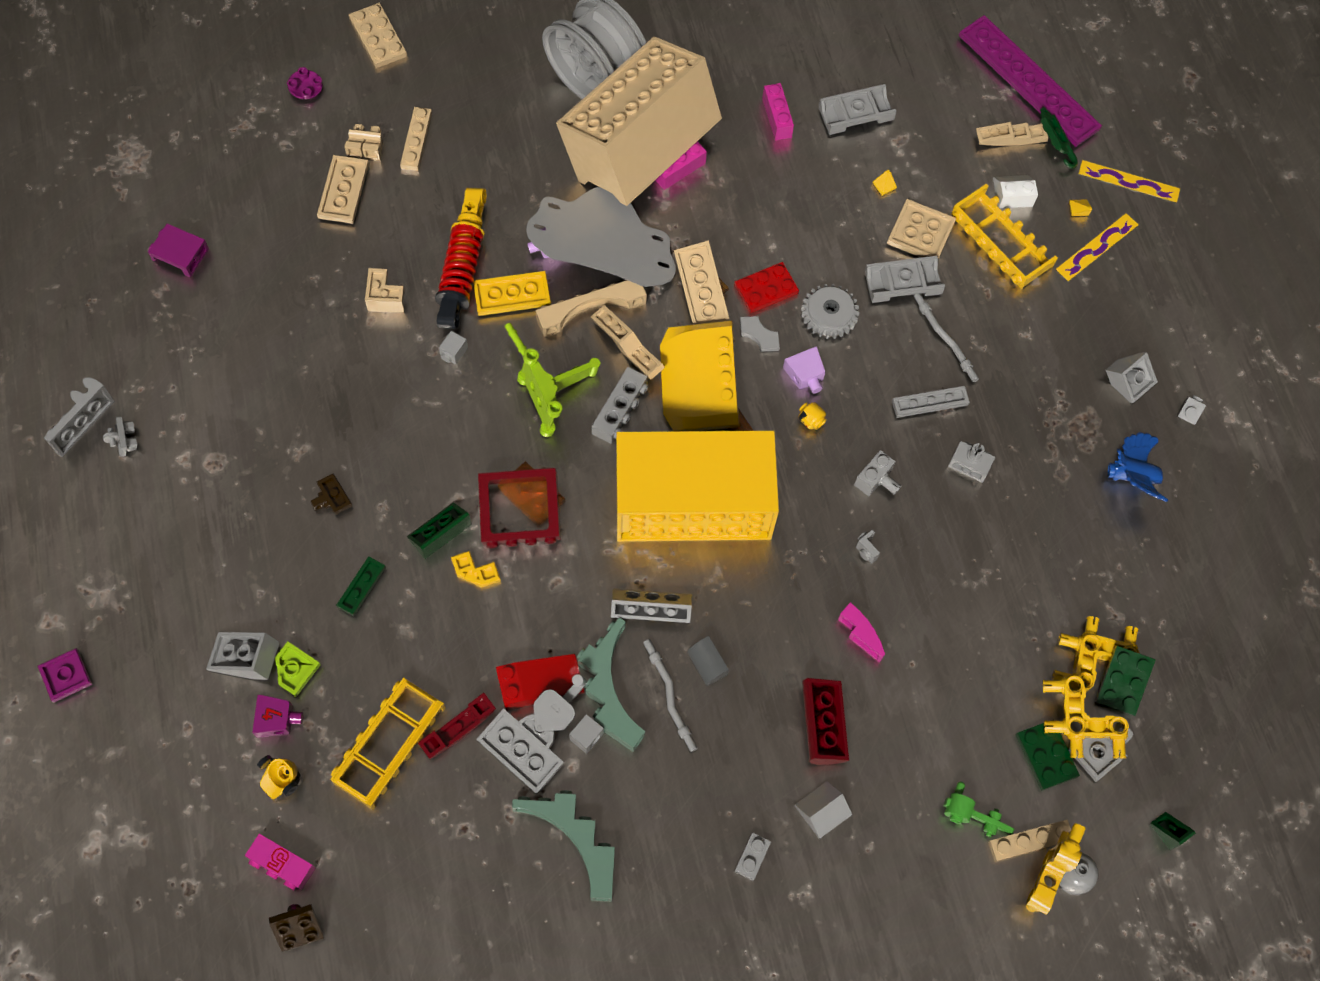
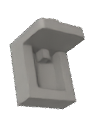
M1195 395L1192 398L1187 396L1178 417L1195 425L1206 407L1202 403L1203 399Z
M873 529L869 533L866 531L858 537L859 541L856 546L860 551L861 557L866 561L868 560L871 564L878 559L880 554L870 542L875 534Z

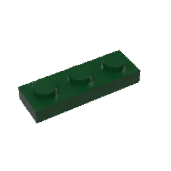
M368 556L336 604L337 608L355 616L386 569V566Z

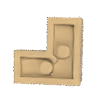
M369 268L365 294L367 310L404 313V286L387 285V269Z

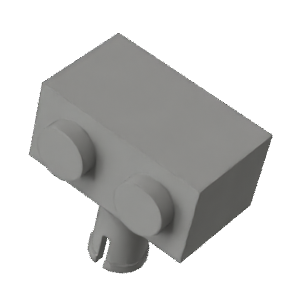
M960 441L948 467L983 483L995 457L988 451H985L983 445L979 448L980 443L972 445L971 443Z
M880 450L857 476L854 486L867 496H870L878 486L883 485L895 495L902 485L888 475L896 461Z

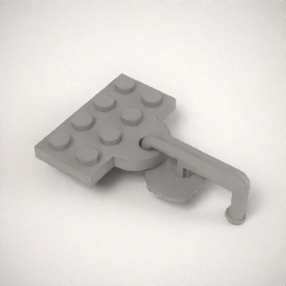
M575 674L572 677L574 685L563 697L554 690L544 691L534 702V714L525 716L520 721L503 708L476 739L536 794L543 789L565 763L550 748L554 743V731L564 730L575 717V710L570 703L587 684V680L580 674Z

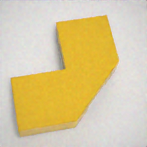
M470 551L451 557L457 577L482 588L501 581L494 562L475 568Z

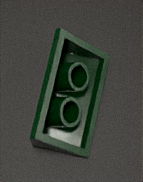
M453 502L409 534L407 538L426 559L471 526L470 515Z

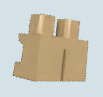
M355 124L353 130L349 129V139L345 143L347 157L363 159L364 156L365 159L380 161L383 147L380 127L372 126L369 132L365 131V127L362 124Z

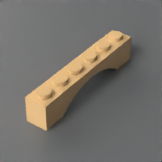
M625 280L621 283L610 284L602 289H594L584 295H576L568 300H560L550 306H542L535 310L536 320L543 337L561 332L573 317L587 309L604 305L631 309L646 304L647 294L643 286Z

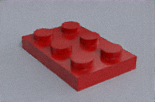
M783 262L734 282V286L750 314L799 294V289Z

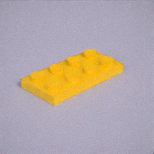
M545 271L475 280L473 282L478 316L551 305Z

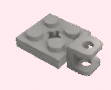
M1117 723L1113 726V729L1116 732H1122L1123 725ZM1129 728L1127 740H1125V744L1133 736V732ZM1085 738L1083 740L1084 758H1078L1076 750L1077 757L1075 759L1095 782L1123 760L1120 759V751L1119 758H1113V744L1110 738ZM1093 748L1102 751L1100 754L1102 758L1093 755Z

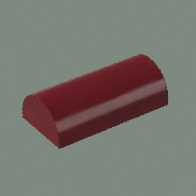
M816 678L804 679L802 685L809 762L816 765H831L849 761L841 681Z

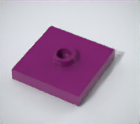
M77 648L38 665L47 692L53 703L93 685Z

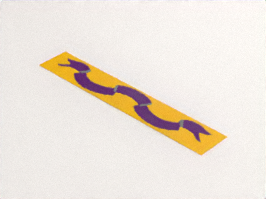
M1082 160L1079 174L1176 203L1178 200L1180 188L1084 160Z
M1125 213L1056 268V270L1067 281L1071 280L1139 224Z

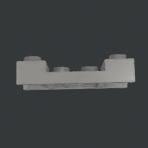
M885 84L822 98L819 102V110L829 135L844 132L846 127L875 120H877L878 124L894 120L897 112L896 109H891L887 99Z
M937 256L867 264L865 268V276L872 303L890 301L891 297L924 293V296L939 295L943 293L945 285L940 282Z

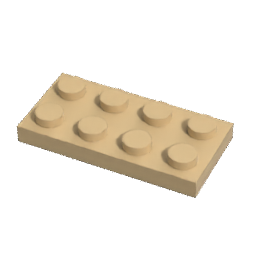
M380 3L348 14L376 69L407 57V52Z
M333 155L317 213L318 219L354 223L369 166L368 160Z

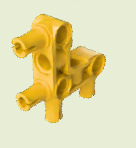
M1088 616L1086 618L1085 632L1082 635L1075 637L1063 633L1059 634L1058 645L1074 648L1076 653L1072 674L1054 670L1052 680L1079 676L1085 681L1087 686L1085 690L1087 692L1094 686L1097 672L1095 669L1097 660L1110 662L1115 645L1140 653L1136 644L1138 628L1134 627L1133 630V626H1126L1124 642L1098 636L1097 629L1100 619L1095 617V620H1093V616ZM1085 643H1089L1092 649H1088ZM1072 681L1069 683L1071 690L1078 691L1080 689L1077 682Z
M1079 676L1063 677L1061 680H1043V693L1061 692L1064 699L1063 721L1044 720V726H1052L1045 727L1044 733H1063V735L1067 736L1070 740V758L1077 757L1076 750L1078 758H1084L1083 740L1085 738H1110L1113 744V758H1119V751L1120 759L1126 758L1125 740L1128 738L1129 728L1126 719L1117 716H1105L1104 718H1090L1087 716V713L1084 712L1086 690L1084 681ZM1072 681L1077 682L1080 689L1072 691L1069 688V683ZM1078 722L1081 725V731L1074 732L1070 724ZM1114 722H1119L1123 725L1122 732H1116L1113 729Z
M1074 823L1070 833L1062 831L1057 845L1048 850L1035 884L1027 898V910L1048 914L1065 872L1075 869L1080 861L1082 852L1079 844L1086 830L1084 826ZM1045 876L1052 880L1051 887L1045 884Z

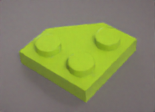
M287 641L275 657L278 685L297 697L320 667V662Z

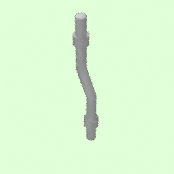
M914 294L913 297L920 306L919 310L927 317L935 332L952 348L961 363L960 366L963 371L967 372L972 382L979 380V377L973 370V364L965 357L953 338L940 326L931 312L932 308L929 303L925 302L921 294Z
M648 639L643 644L650 655L651 663L655 664L665 682L667 709L678 728L677 732L680 738L684 739L690 752H693L698 748L691 736V730L684 724L675 707L673 680L662 662L663 658L660 652L656 651L653 643Z

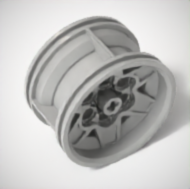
M580 0L572 14V22L558 19L549 25L542 35L543 47L554 71L562 82L581 99L585 98L646 44V40L637 24L614 0Z

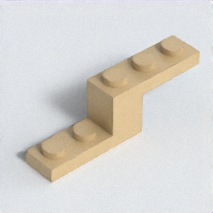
M605 305L591 316L592 320L614 340L620 351L650 380L665 368L641 344L635 333Z

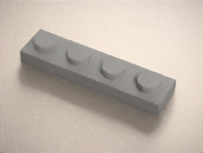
M965 386L902 396L892 400L896 418L968 406L970 403Z

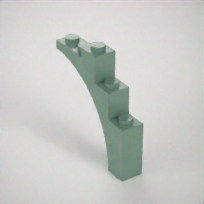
M619 617L616 622H611L607 628L608 633L606 636L600 637L595 645L597 648L589 644L586 649L582 648L577 658L578 666L594 676V678L591 677L587 681L585 686L586 695L603 706L602 708L598 707L593 714L594 721L604 728L606 734L634 752L645 737V730L638 726L623 709L614 690L611 674L613 653L622 632L626 628V621Z
M561 790L560 793H555V801H551L550 798H539L536 801L524 796L518 797V800L513 799V812L531 814L550 822L563 831L574 843L588 871L591 901L612 902L615 847H611L609 843H598V846H594L595 820H591V817L586 816L579 817V820L575 819L576 794H572V791Z

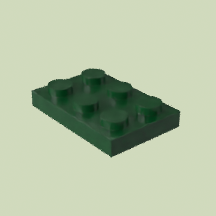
M1115 645L1095 701L1136 716L1156 659Z
M1044 723L1015 734L1041 791L1080 776L1072 758H1070V753L1061 734L1044 733L1045 727H1052L1044 726Z

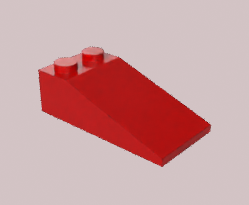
M575 654L520 661L496 667L505 710L507 711L534 705L537 698L546 690H554L563 697L574 685L572 677L575 674H580Z

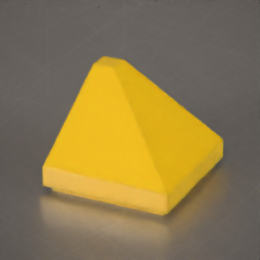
M889 170L873 181V185L881 196L897 189Z
M1087 199L1069 200L1071 216H1089L1092 207Z

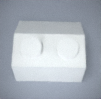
M1028 175L993 177L995 193L999 198L998 207L1000 209L1033 207L1038 197L1036 182Z

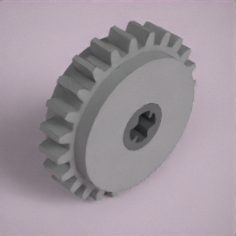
M825 284L824 288L818 286L817 291L811 289V293L806 294V299L803 300L801 307V317L804 318L803 323H808L807 329L812 328L813 334L818 332L819 337L826 335V339L829 336H833L836 339L838 334L840 337H843L844 332L849 334L850 329L853 330L855 324H857L860 313L858 311L859 305H856L857 299H852V293L847 294L848 289L843 291L841 286L836 288L834 284L831 287Z

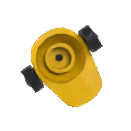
M267 755L258 762L257 766L260 770L266 769L260 781V786L271 799H276L281 794L287 797L296 791L301 775L293 761L285 758L276 759Z

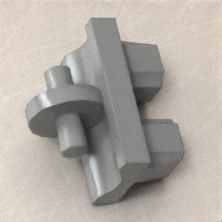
M116 417V432H114L113 428H108V433L103 435V440L106 443H110V447H115L117 442L121 457L126 456L127 451L137 450L136 438H125L126 434H134V423L123 421L122 417Z

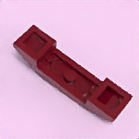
M484 692L468 704L469 707L437 731L434 730L418 742L430 760L472 732L496 710Z

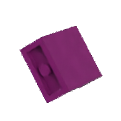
M166 224L160 230L155 242L150 245L148 253L152 261L157 262L159 259L182 269L184 275L191 277L208 252L209 247L205 239Z

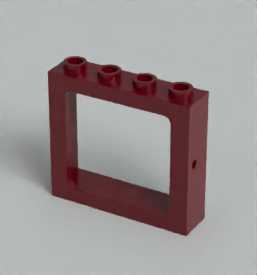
M556 468L478 473L481 543L487 548H497L500 544H506L507 547L518 546V543L536 545L537 542L545 541V544L557 543L556 540H561ZM547 481L548 529L507 533L491 532L489 485Z

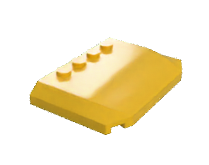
M732 321L668 327L660 344V359L665 367L661 371L663 415L673 432L740 427Z

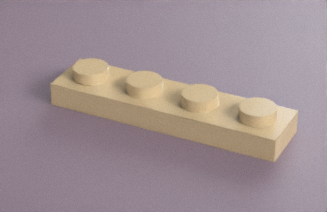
M414 107L400 163L401 169L419 170L432 115L431 109Z
M1067 819L990 840L988 843L994 861L998 862L1056 846L1062 831L1070 833L1071 828Z

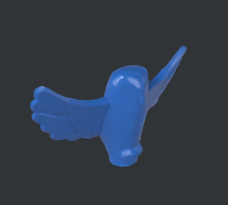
M1142 432L1125 437V444L1122 445L1124 451L1122 452L1120 448L1117 449L1119 454L1118 460L1108 464V478H1113L1114 481L1118 479L1130 481L1131 485L1165 502L1168 501L1152 485L1162 483V469L1157 465L1148 463V455L1151 449L1159 442L1158 438L1151 436L1149 433Z

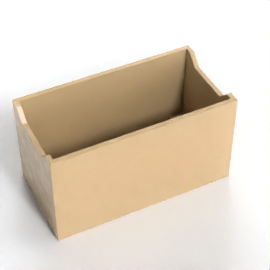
M654 36L558 120L556 124L578 181L584 185L589 181L611 192L620 203L628 206L717 124L722 117L705 57Z

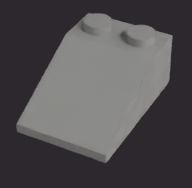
M218 632L206 670L248 679L268 680L280 642L266 633Z

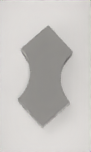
M758 316L740 317L742 337L754 340L761 352L779 351L778 332L766 329L760 323Z

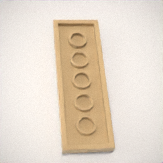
M709 240L674 250L693 325L730 321Z

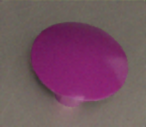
M301 67L289 77L287 86L289 92L296 98L311 99L321 92L323 83L322 78L317 73Z

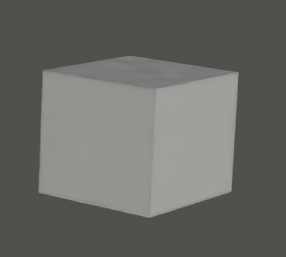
M586 714L569 734L570 741L587 754L603 736L604 728Z

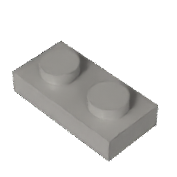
M752 833L735 872L754 881L771 841Z

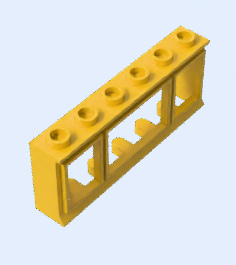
M985 184L955 204L951 215L956 218V222L964 228L965 232L975 239L978 246L982 247L988 253V256L1000 266L1001 270L1011 277L1013 283L1023 289L1028 283L1052 268L1058 257L1055 255L1048 259L1045 256L1046 246L1042 245L1037 248L1033 244L1034 234L1029 233L1025 235L1021 231L1023 223L1020 220L1013 223L1009 219L1011 214L1009 208L1001 211L997 206L999 198L994 196L990 199L986 195L988 185ZM980 200L992 215L976 225L964 210ZM996 219L1025 247L1024 250L1011 259L981 230ZM1030 253L1041 266L1025 276L1014 264Z
M404 677L401 681L396 682L392 688L393 693L389 698L386 697L382 701L380 711L377 715L374 714L370 718L367 729L359 733L354 747L346 751L343 757L344 761L340 766L337 765L331 773L332 777L330 780L333 784L372 810L376 808L374 802L379 795L386 793L388 789L386 785L391 778L398 776L400 772L398 768L403 761L410 759L412 755L411 750L415 744L424 738L423 733L427 727L433 726L436 721L435 716L439 710L444 711L446 708L443 702ZM406 688L432 704L419 722L393 706ZM388 712H391L415 729L388 767L383 770L359 753ZM354 760L380 775V778L367 796H364L340 780Z

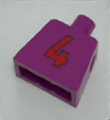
M257 695L252 731L256 738L290 734L291 724L303 723V712H293V705L290 701Z

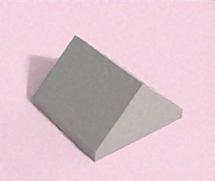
M828 781L794 805L819 839L852 816L843 794Z

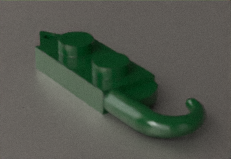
M1045 107L1041 108L1042 119L1040 121L1044 131L1051 139V144L1056 150L1068 155L1071 163L1066 159L1063 160L1068 168H1076L1078 165L1077 157L1056 116L1052 115Z

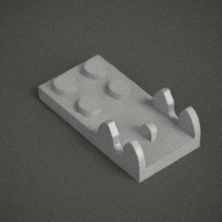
M87 377L82 379L84 386L88 389L87 393L71 391L70 396L76 404L68 413L61 417L60 421L53 428L48 430L44 437L53 450L61 457L71 449L115 402L105 386L93 378Z

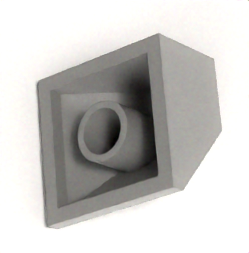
M1147 352L1118 359L1106 369L1111 385L1130 403H1134L1158 382Z

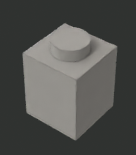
M450 331L439 347L441 358L448 363L457 364L468 349L467 339Z

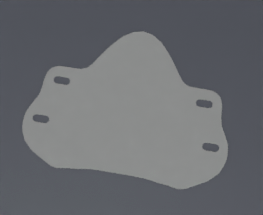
M601 187L589 190L572 202L554 197H545L540 203L538 212L527 223L526 231L529 240L536 248L553 260L587 266L619 276L644 287L663 285L670 282L675 275L676 266L670 253L669 236L661 230L644 225L631 203L628 206L620 203L611 192ZM548 203L558 205L560 209L551 208L548 206ZM538 224L546 227V230L544 231L537 229L534 227V225ZM652 235L662 237L663 241L653 239ZM658 262L668 264L669 268L659 266Z

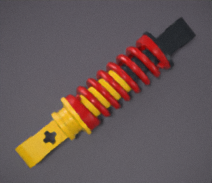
M466 188L461 214L458 216L457 222L452 224L450 241L442 269L443 274L441 275V282L438 287L439 291L435 296V301L440 305L437 314L438 328L458 329L461 311L468 309L470 306L469 293L472 291L471 284L474 282L475 267L478 264L479 250L485 235L484 230L481 229L483 224L481 218L487 198L485 188Z

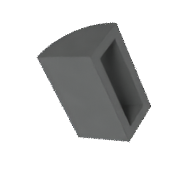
M709 636L694 644L687 651L707 686L728 675L729 669Z

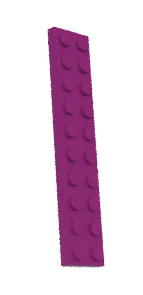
M985 15L960 31L959 37L1040 114V109L1045 107L1052 115L1056 116L1068 140L1075 147L1101 129L1102 125Z

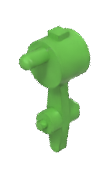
M962 781L957 783L955 792L945 799L943 806L946 809L944 814L954 823H969L971 818L985 824L983 831L986 832L988 837L996 835L997 829L1010 835L1014 832V828L1000 822L1002 814L999 813V809L994 808V811L990 810L988 816L975 811L974 806L976 802L962 795L965 788V783Z

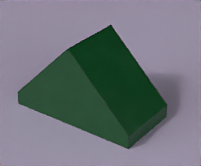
M1164 812L1150 823L1169 850L1180 846L1196 834L1193 829L1167 812Z

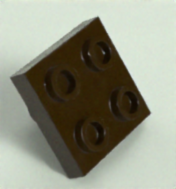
M292 904L288 907V912L269 917V925L282 952L324 939L323 930L312 904L303 907L298 904Z

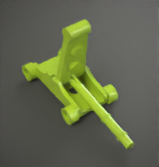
M507 323L505 328L508 335L514 341L524 361L522 370L518 373L517 381L521 385H526L542 421L540 426L541 435L551 437L556 428L553 419L559 417L562 412V405L556 400V392L588 376H596L601 362L597 358H592L589 363L575 366L570 371L553 377L540 365L538 361L539 353L535 349H527L517 334V330L514 329L511 323Z

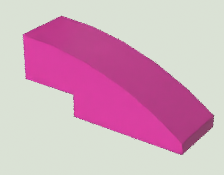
M850 602L841 612L838 620L852 630L849 638L878 662H881L885 652L876 631L861 611Z

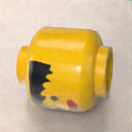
M806 402L799 409V420L810 430H818L827 420L825 418L826 412L816 402L809 404Z

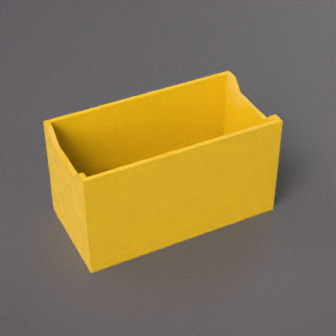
M774 431L616 432L617 541L772 539L779 513Z

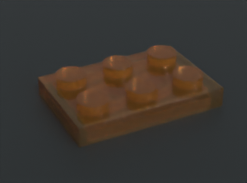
M525 461L515 471L533 470V468ZM547 481L498 485V489L537 526L548 518ZM559 493L560 507L565 502V498Z

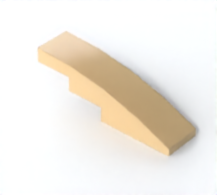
M1011 122L976 128L979 145L1013 146L1048 141V135L1044 131L1042 124L1028 126V122L1011 125Z

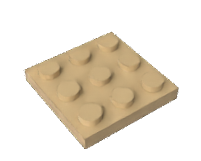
M907 199L887 244L921 258L937 256L939 259L956 218Z

